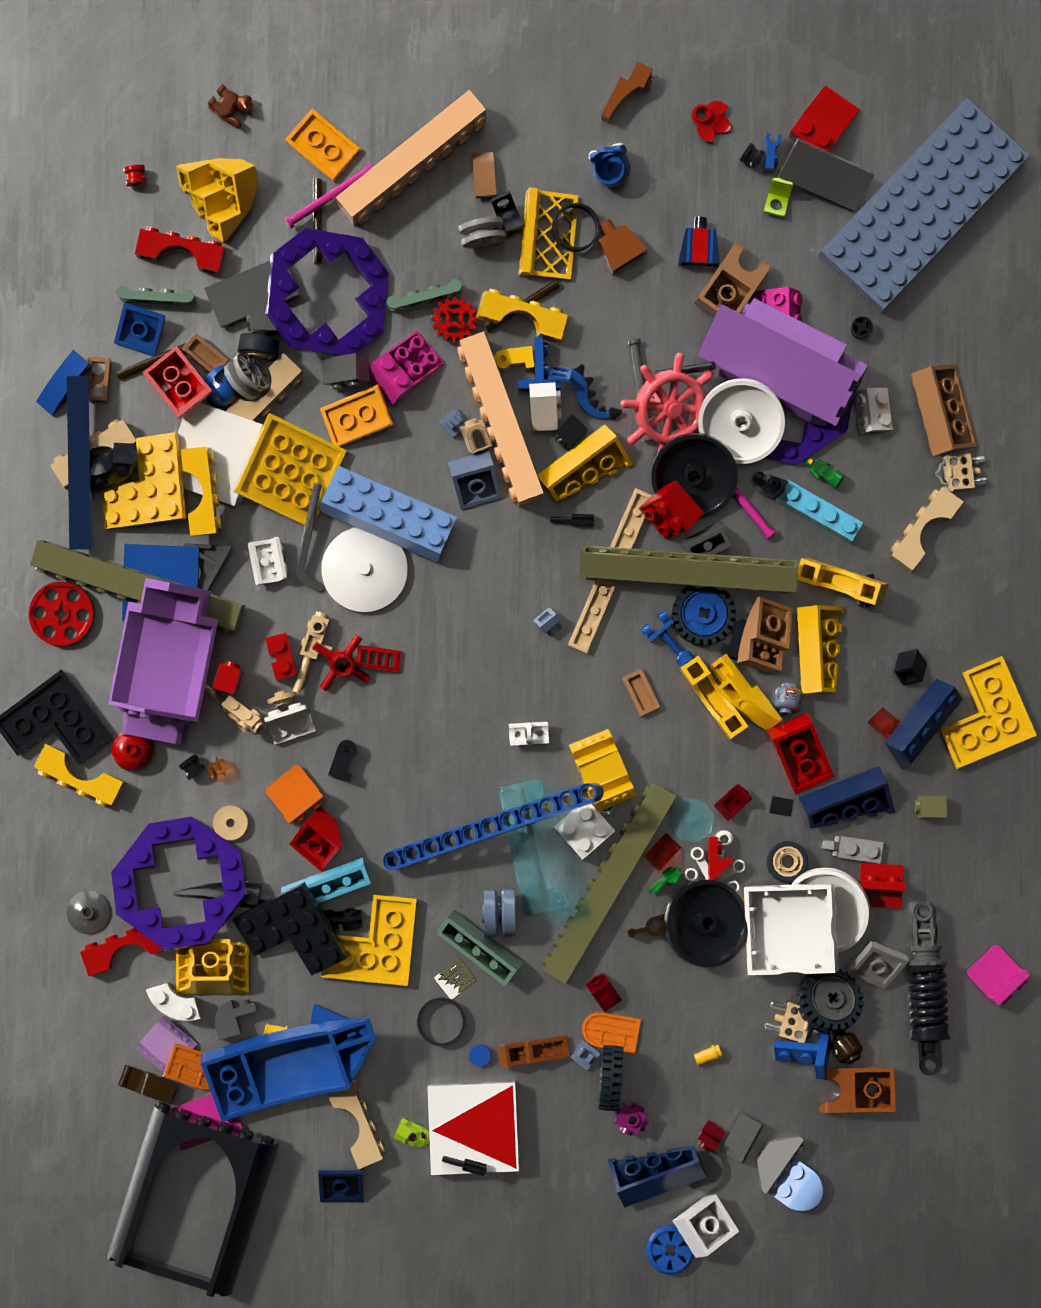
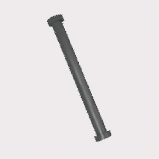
M641 339L628 340V345L631 346L637 391L639 393L645 384L644 375L640 371L642 366L639 347ZM647 410L648 420H650V413ZM646 435L642 437L643 442L654 441Z

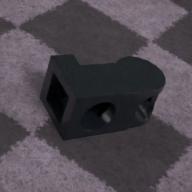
M740 619L734 624L732 639L729 645L723 643L719 654H727L730 659L738 661L741 638L747 620Z
M343 740L339 743L328 776L350 782L352 774L347 772L351 759L357 754L354 742Z

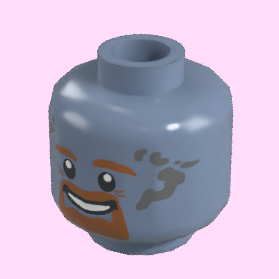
M783 683L782 686L775 690L773 706L777 711H780L779 714L789 717L801 710L803 694L796 684Z

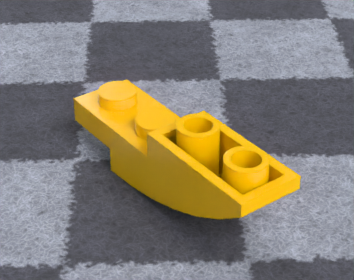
M727 654L709 666L721 682L717 687L719 691L747 719L765 730L771 729L783 720L757 685L753 688L749 685Z

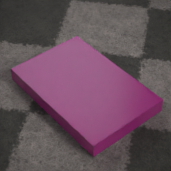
M212 1094L170 1108L175 1111L185 1109L192 1112L191 1116L197 1118L200 1115L207 1116L213 1119V1123L221 1124ZM239 1116L223 1121L232 1124L235 1130L239 1131L243 1128ZM209 1137L192 1139L180 1144L179 1147L183 1151L212 1139Z

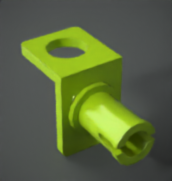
M778 176L773 178L764 212L784 217L794 183L781 179ZM772 201H779L782 204V208L774 210L771 208L770 203Z

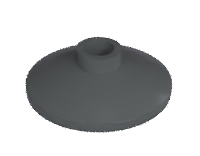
M82 891L70 900L67 907V918L70 925L76 931L83 934L97 933L109 921L110 906L106 898L100 893ZM86 908L91 910V915L88 917L84 915Z

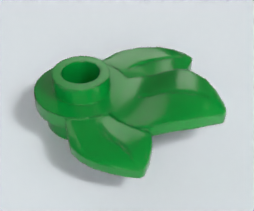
M671 866L662 873L663 877L654 883L648 892L657 894L664 884L671 886L677 883L682 877L683 872L679 867L673 868Z

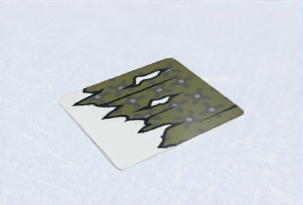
M460 958L434 978L450 999L455 998L476 981V978Z

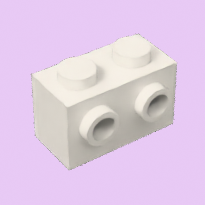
M555 382L529 384L532 431L557 430L558 421H562L561 408H557V404H561L560 391H556Z

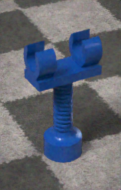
M662 610L657 615L664 624L661 629L654 633L650 626L646 624L640 630L651 643L659 636L662 637L666 644L672 648L671 650L676 653V662L682 667L690 662L694 656L689 650L684 651L667 632V629L674 622Z

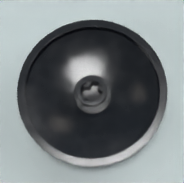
M686 433L668 441L657 453L651 470L654 493L664 486L677 481L704 512L700 518L713 515L721 510L732 498L738 480L737 466L731 451L720 440L703 433Z
M697 880L680 888L671 898L665 912L664 929L670 947L683 961L697 967H716L733 959L743 947L748 933L745 905L740 896L731 887L716 880Z

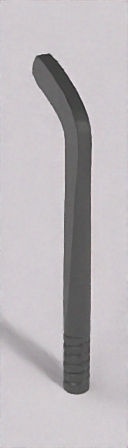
M314 483L295 574L302 584L320 592L324 585L309 577L305 572L322 487L321 484Z

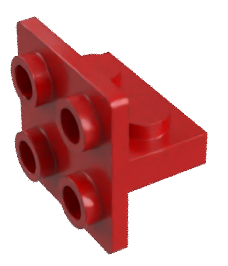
M860 864L859 884L863 887L868 897L870 907L897 909L902 907V893L906 888V883L903 882V865Z

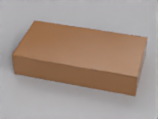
M194 333L181 349L209 373L214 368L225 365L228 361L227 358L197 333Z
M642 668L622 677L640 717L660 708Z

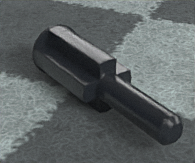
M572 514V517H550V522L594 527L595 517L594 514Z
M443 1156L442 1158L444 1163L463 1167V1171L483 1177L487 1170V1164L465 1158L462 1161L448 1156Z

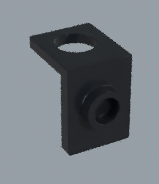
M510 191L490 199L496 216L501 217L503 220L501 227L506 235L525 227ZM503 199L508 200L503 206L497 205Z

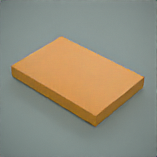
M313 108L285 139L289 146L333 182L361 151V148Z
M375 385L320 408L331 441L339 447L394 425L380 385Z

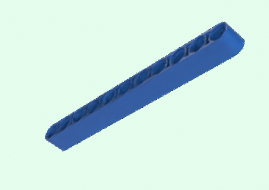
M593 782L558 792L388 851L383 856V865L388 870H398L598 802L602 799L604 790L599 783ZM589 787L594 790L593 798L588 796L587 791ZM569 794H572L574 797L573 805H570L568 802ZM550 801L554 803L553 812L548 809ZM530 808H532L535 813L533 819H531L528 815V811ZM511 814L515 818L513 826L509 823V816ZM491 821L495 824L494 832L489 829ZM471 828L476 832L474 839L470 836ZM452 835L456 838L455 845H452L450 841ZM433 841L437 845V850L435 852L431 849V844ZM414 848L417 850L418 853L416 859L412 855V850ZM394 855L398 857L397 865L393 862Z

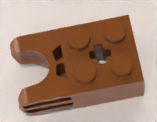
M894 1068L827 1069L824 1080H833L838 1083L841 1094L836 1101L822 1103L819 1106V1112H896ZM870 1084H875V1088L878 1087L879 1090L874 1094V1097H871L870 1093L866 1092V1088H870Z

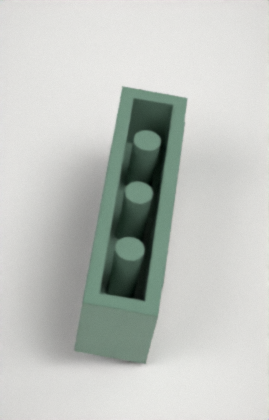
M455 910L436 932L444 941L503 986L508 984L523 964L522 961L492 938L485 937L483 931Z

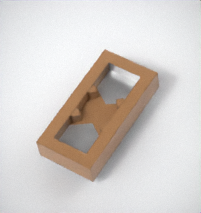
M88 357V362L92 365V368L87 372V376H89V401L108 402L111 359Z

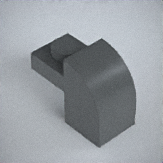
M250 999L238 1002V1007L235 1008L233 1000H230L218 1009L215 1016V1027L219 1040L242 1033L238 1016L257 1011L256 1002L251 1003Z

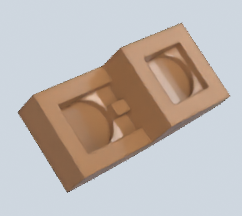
M493 152L472 154L475 199L497 197Z

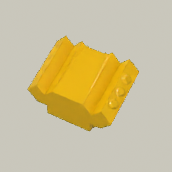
M609 729L569 745L583 783L596 782L604 790L602 799L593 803L597 813L637 796ZM589 787L588 795L590 798H593L594 790Z
M213 939L209 945L176 950V993L184 996L189 994L199 996L220 994L227 996L232 993L242 996L249 993L248 945L240 942H231L230 939Z

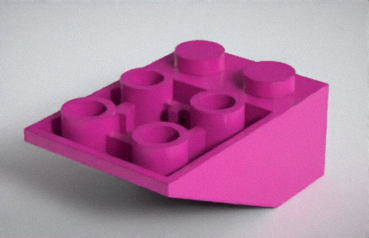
M416 331L371 363L369 366L370 381L374 386L380 385L383 396L393 406L440 368L444 361Z

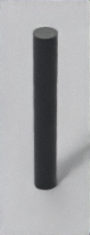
M712 361L682 366L681 372L691 374L715 370L716 364ZM673 368L656 370L655 374L660 373L662 371L673 370Z

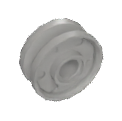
M485 217L460 225V234L470 235L462 239L463 247H484L506 239L505 231L495 230L503 225L502 218Z
M239 352L233 361H229L225 365L224 373L230 385L240 395L253 400L260 395L261 391H265L270 386V378L256 358L247 355L248 353Z

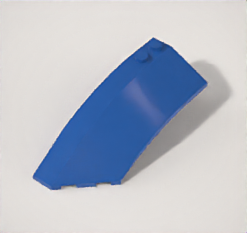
M369 1017L327 1021L264 1034L202 1053L201 1065L221 1122L293 1100L344 1090L348 1091L370 1047L375 1042L376 1036Z

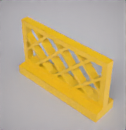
M529 188L526 191L523 219L525 227L522 230L518 276L527 277L530 275L571 280L573 252L567 251L562 255L555 247L557 242L552 243L545 233L552 229L553 222L547 212L555 206L560 210L562 207L559 203L564 199L573 200V203H578L579 195L540 191L538 188ZM540 196L549 197L553 202V205L546 211L540 205ZM572 208L568 213L562 211L563 217L556 223L557 232L560 234L561 239H564L568 245L573 247L577 208ZM542 216H545L551 223V226L544 232L538 225V220ZM564 218L571 225L570 230L566 234L557 226ZM541 237L550 245L542 253L536 246V241ZM551 248L559 257L553 264H550L544 256ZM539 258L548 266L543 272L534 271V262ZM562 260L567 267L566 274H558L553 266Z

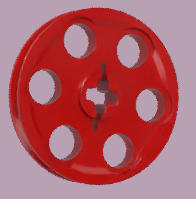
M63 581L53 582L42 587L32 598L28 611L29 622L34 633L44 642L59 647L70 646L81 641L89 633L94 622L93 603L88 594L77 585ZM50 589H55L58 592V597L54 601H49L46 597V593ZM72 590L79 592V599L76 602L68 600V593ZM38 607H43L46 610V614L42 619H37L34 616V611ZM60 608H63L67 616H63L60 621V618L56 616V612H60ZM81 609H85L89 613L86 621H79L77 618V613ZM47 626H53L55 629V635L51 638L44 636V629ZM69 627H74L77 631L74 639H67L65 636V631Z

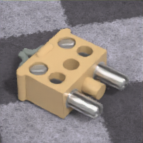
M948 453L943 456V462L940 463L939 470L935 472V478H939L940 483L950 492L972 490L975 486L987 485V482H981L987 481L986 478H974L973 475H980V468L972 467V465L984 464L985 458L983 456L971 457V454L950 455ZM942 466L944 470L945 482L943 481V478L940 475H937L942 471Z
M772 1002L771 1009L784 1012V1016L775 1014L774 1021L780 1022L781 1026L767 1022L765 1030L778 1033L780 1038L799 1043H805V1039H810L814 1033H818V1031L813 1030L807 1036L809 1029L807 1024L809 1021L803 1020V1013H799L798 1010L799 1005L790 1002L787 1005ZM792 1008L797 1010L796 1015L791 1013ZM789 1019H793V1025H790L788 1023ZM786 1029L791 1031L790 1036L785 1034Z

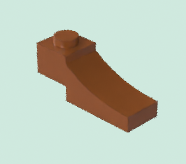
M637 62L629 80L620 77L601 115V120L609 123L617 109L628 98L637 92L643 93L645 87L649 89L654 80V77L651 76L653 69Z
M567 1035L497 1045L500 1067H511L570 1057Z

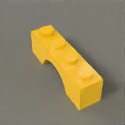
M489 289V291H485L482 294L476 316L477 319L497 324L505 315L519 313L527 316L533 322L537 337H543L554 342H559L562 339L568 315L563 314V310L554 307L546 309L542 307L543 304L530 301L529 304L523 302L521 297L514 295L506 297L501 295V291Z
M207 446L181 449L183 471L194 475L201 483L203 490L200 505L188 514L190 536L218 534V529L222 528L220 515L217 516L216 507H219L218 494H214V485H217L216 473H212L211 464L215 462L214 453Z
M801 558L798 568L799 581L833 589L873 605L883 604L888 583L810 558Z
M699 656L679 669L728 740L748 727L737 709L719 691L718 685Z
M45 744L34 765L35 768L39 769L37 774L47 779L53 776L58 779L57 784L65 788H69L71 785L77 788V794L86 798L91 795L97 798L96 803L106 808L108 805H115L125 785V782L107 773H102L96 779L89 781L76 778L68 767V754L48 744Z

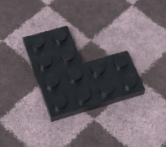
M61 669L0 715V733L17 756H20L53 731L77 764H81L114 738Z
M305 882L232 919L254 956L290 940L311 976L349 957L348 952Z

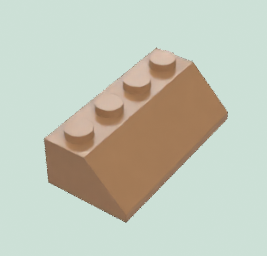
M957 365L930 366L911 373L913 387L918 398V406L921 410L924 421L923 425L928 436L932 455H946L977 447L978 444Z

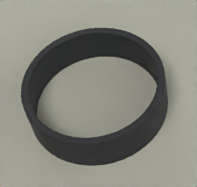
M571 203L564 206L558 211L552 222V234L555 241L563 249L571 252L586 250L597 240L600 233V221L597 214L592 208L582 203ZM569 208H579L586 211L592 217L595 223V236L591 243L583 247H573L562 241L556 228L558 216L562 211Z
M444 997L434 998L425 1003L420 1009L417 1017V1027L420 1035L428 1043L436 1046H446L452 1044L461 1036L465 1027V1016L463 1010L455 1001ZM438 1000L451 1002L459 1009L462 1015L460 1033L456 1038L446 1043H436L429 1040L423 1034L420 1027V1016L423 1009L431 1002Z

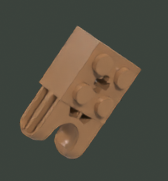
M738 242L731 248L694 302V304L714 318L721 304L740 313L771 268L770 264L762 262L756 270H744L739 264V256L743 251V246ZM724 292L728 294L727 299L722 297Z

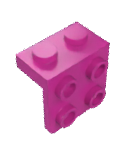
M791 287L757 290L752 294L751 302L755 298L803 322L801 316V305L803 303L801 291Z
M993 945L966 972L967 976L994 1005L998 1006L1009 1002L1013 997L1011 993L1015 989L1021 990L1028 983L1027 978L1030 976L999 945Z

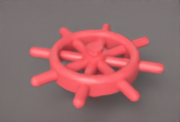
M682 353L676 354L673 370L662 371L653 375L647 365H642L640 371L647 381L640 389L636 400H622L620 402L622 408L635 409V419L639 426V429L628 437V444L633 445L646 435L652 440L659 442V452L671 439L682 434L694 433L698 429L699 411L705 399L701 387L713 377V372L711 370L706 371L697 380L681 372L684 361ZM671 382L669 394L667 395L661 386ZM679 382L685 383L688 387L677 396ZM692 395L693 405L682 404ZM647 410L659 411L648 420ZM691 413L689 418L685 422L681 414ZM664 419L662 432H656L653 427ZM674 419L679 428L670 432L672 420Z

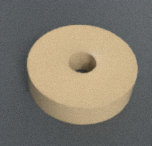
M225 806L216 812L213 819V827L216 834L221 838L236 840L247 831L248 818L239 807ZM229 819L234 820L235 824L233 827L227 826Z

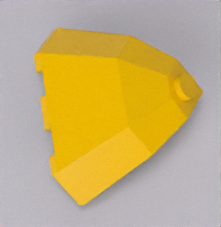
M218 158L176 166L179 185L184 193L188 192L192 197L193 202L191 204L198 216H203L207 221V230L210 235L222 242L227 241L252 207L258 186L255 165L242 159Z

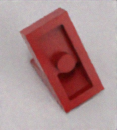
M708 837V880H715L735 860V858L718 859V854H722V841H718V837Z

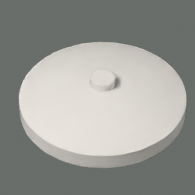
M733 379L716 386L705 397L699 411L698 427L700 433L713 436L724 443L731 451L736 464H748L765 458L778 446L784 433L785 415L779 398L769 387L751 379Z
M357 527L346 530L338 535L330 543L323 557L322 578L328 593L339 605L354 612L370 613L386 608L399 597L407 581L408 564L402 547Z
M834 868L809 870L797 877L791 885L835 883L838 952L845 951L860 940L868 926L870 919L868 897L859 882L841 870Z

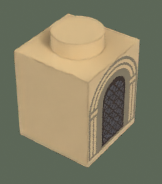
M476 418L464 422L465 426L460 427L468 452L475 453L492 446L483 421H477Z

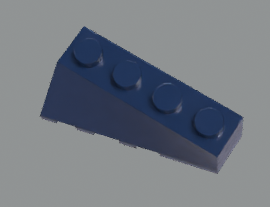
M936 679L885 741L884 744L901 769L905 770L912 764L963 701L955 686Z
M879 766L798 797L802 812L811 829L838 824L839 820L843 819L854 821L857 820L858 816L868 815L869 817L878 816L879 812L887 811L888 814L895 813L888 782Z
M695 1146L670 1149L662 1154L651 1152L647 1153V1156L637 1158L634 1155L626 1156L625 1160L616 1161L615 1158L608 1159L616 1192L624 1208L706 1178L702 1161Z

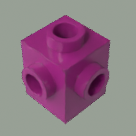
M623 1102L613 1122L621 1126L620 1131L632 1136L633 1133L638 1135L639 1131L644 1132L649 1120L646 1119L645 1108L636 1103L630 1106ZM631 1116L636 1117L633 1123L628 1121Z

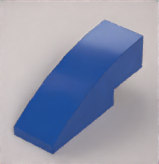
M72 350L48 381L36 402L53 416L67 400V376H85L92 368V365L76 351Z

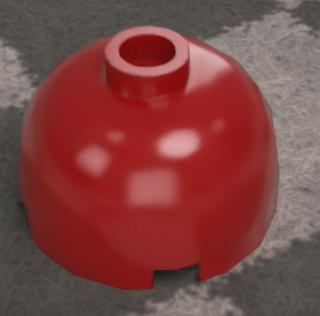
M120 733L114 739L112 757L121 769L129 772H139L146 769L154 759L155 745L152 739Z

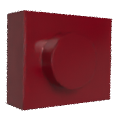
M737 783L713 806L729 821L752 798L748 791Z
M604 973L593 977L586 984L604 1012L622 1001Z
M708 1120L696 1136L700 1141L698 1145L707 1152L710 1149L715 1152L726 1132Z

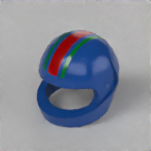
M225 365L214 368L204 379L213 391L206 399L216 408H228L239 397V393L230 385L225 373L219 383L216 382V377L224 372Z

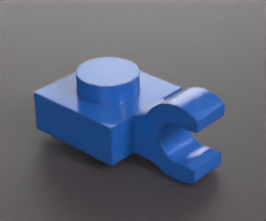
M768 133L765 137L764 173H773L774 167H778L779 154H775V148L781 143V134H778L776 142L770 141V134Z

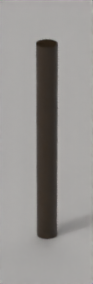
M320 178L313 179V202L322 197V179ZM322 207L313 212V229L322 231ZM314 248L313 264H322V255L317 248Z
M554 280L522 301L529 304L530 301L537 302L560 286ZM518 313L505 315L497 324L487 322L483 326L489 332Z
M186 343L177 347L181 350ZM170 350L117 371L116 374L119 380L149 368Z

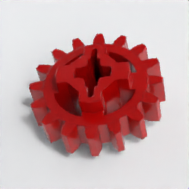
M456 296L453 297V301L445 297V303L443 304L439 301V309H433V313L436 316L431 317V321L437 322L433 325V330L439 329L437 336L445 335L444 341L446 342L449 338H452L453 343H456V338L462 340L464 335L470 337V329L476 330V326L473 323L478 322V319L473 317V315L477 311L476 309L470 310L472 303L465 304L464 297L460 301H457ZM459 306L458 309H451L450 307ZM442 313L446 317V321L443 323V325H441L440 323V317ZM449 314L453 317L459 316V323H456L455 321L451 323V317L449 316ZM466 314L469 316L468 325L463 321ZM451 330H458L459 332H458V333H451L450 331H451Z

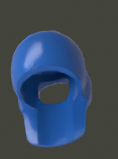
M617 143L612 147H603L589 153V160L593 165L594 175L606 187L620 186L627 181L630 175L631 166L626 155L627 148L624 144Z

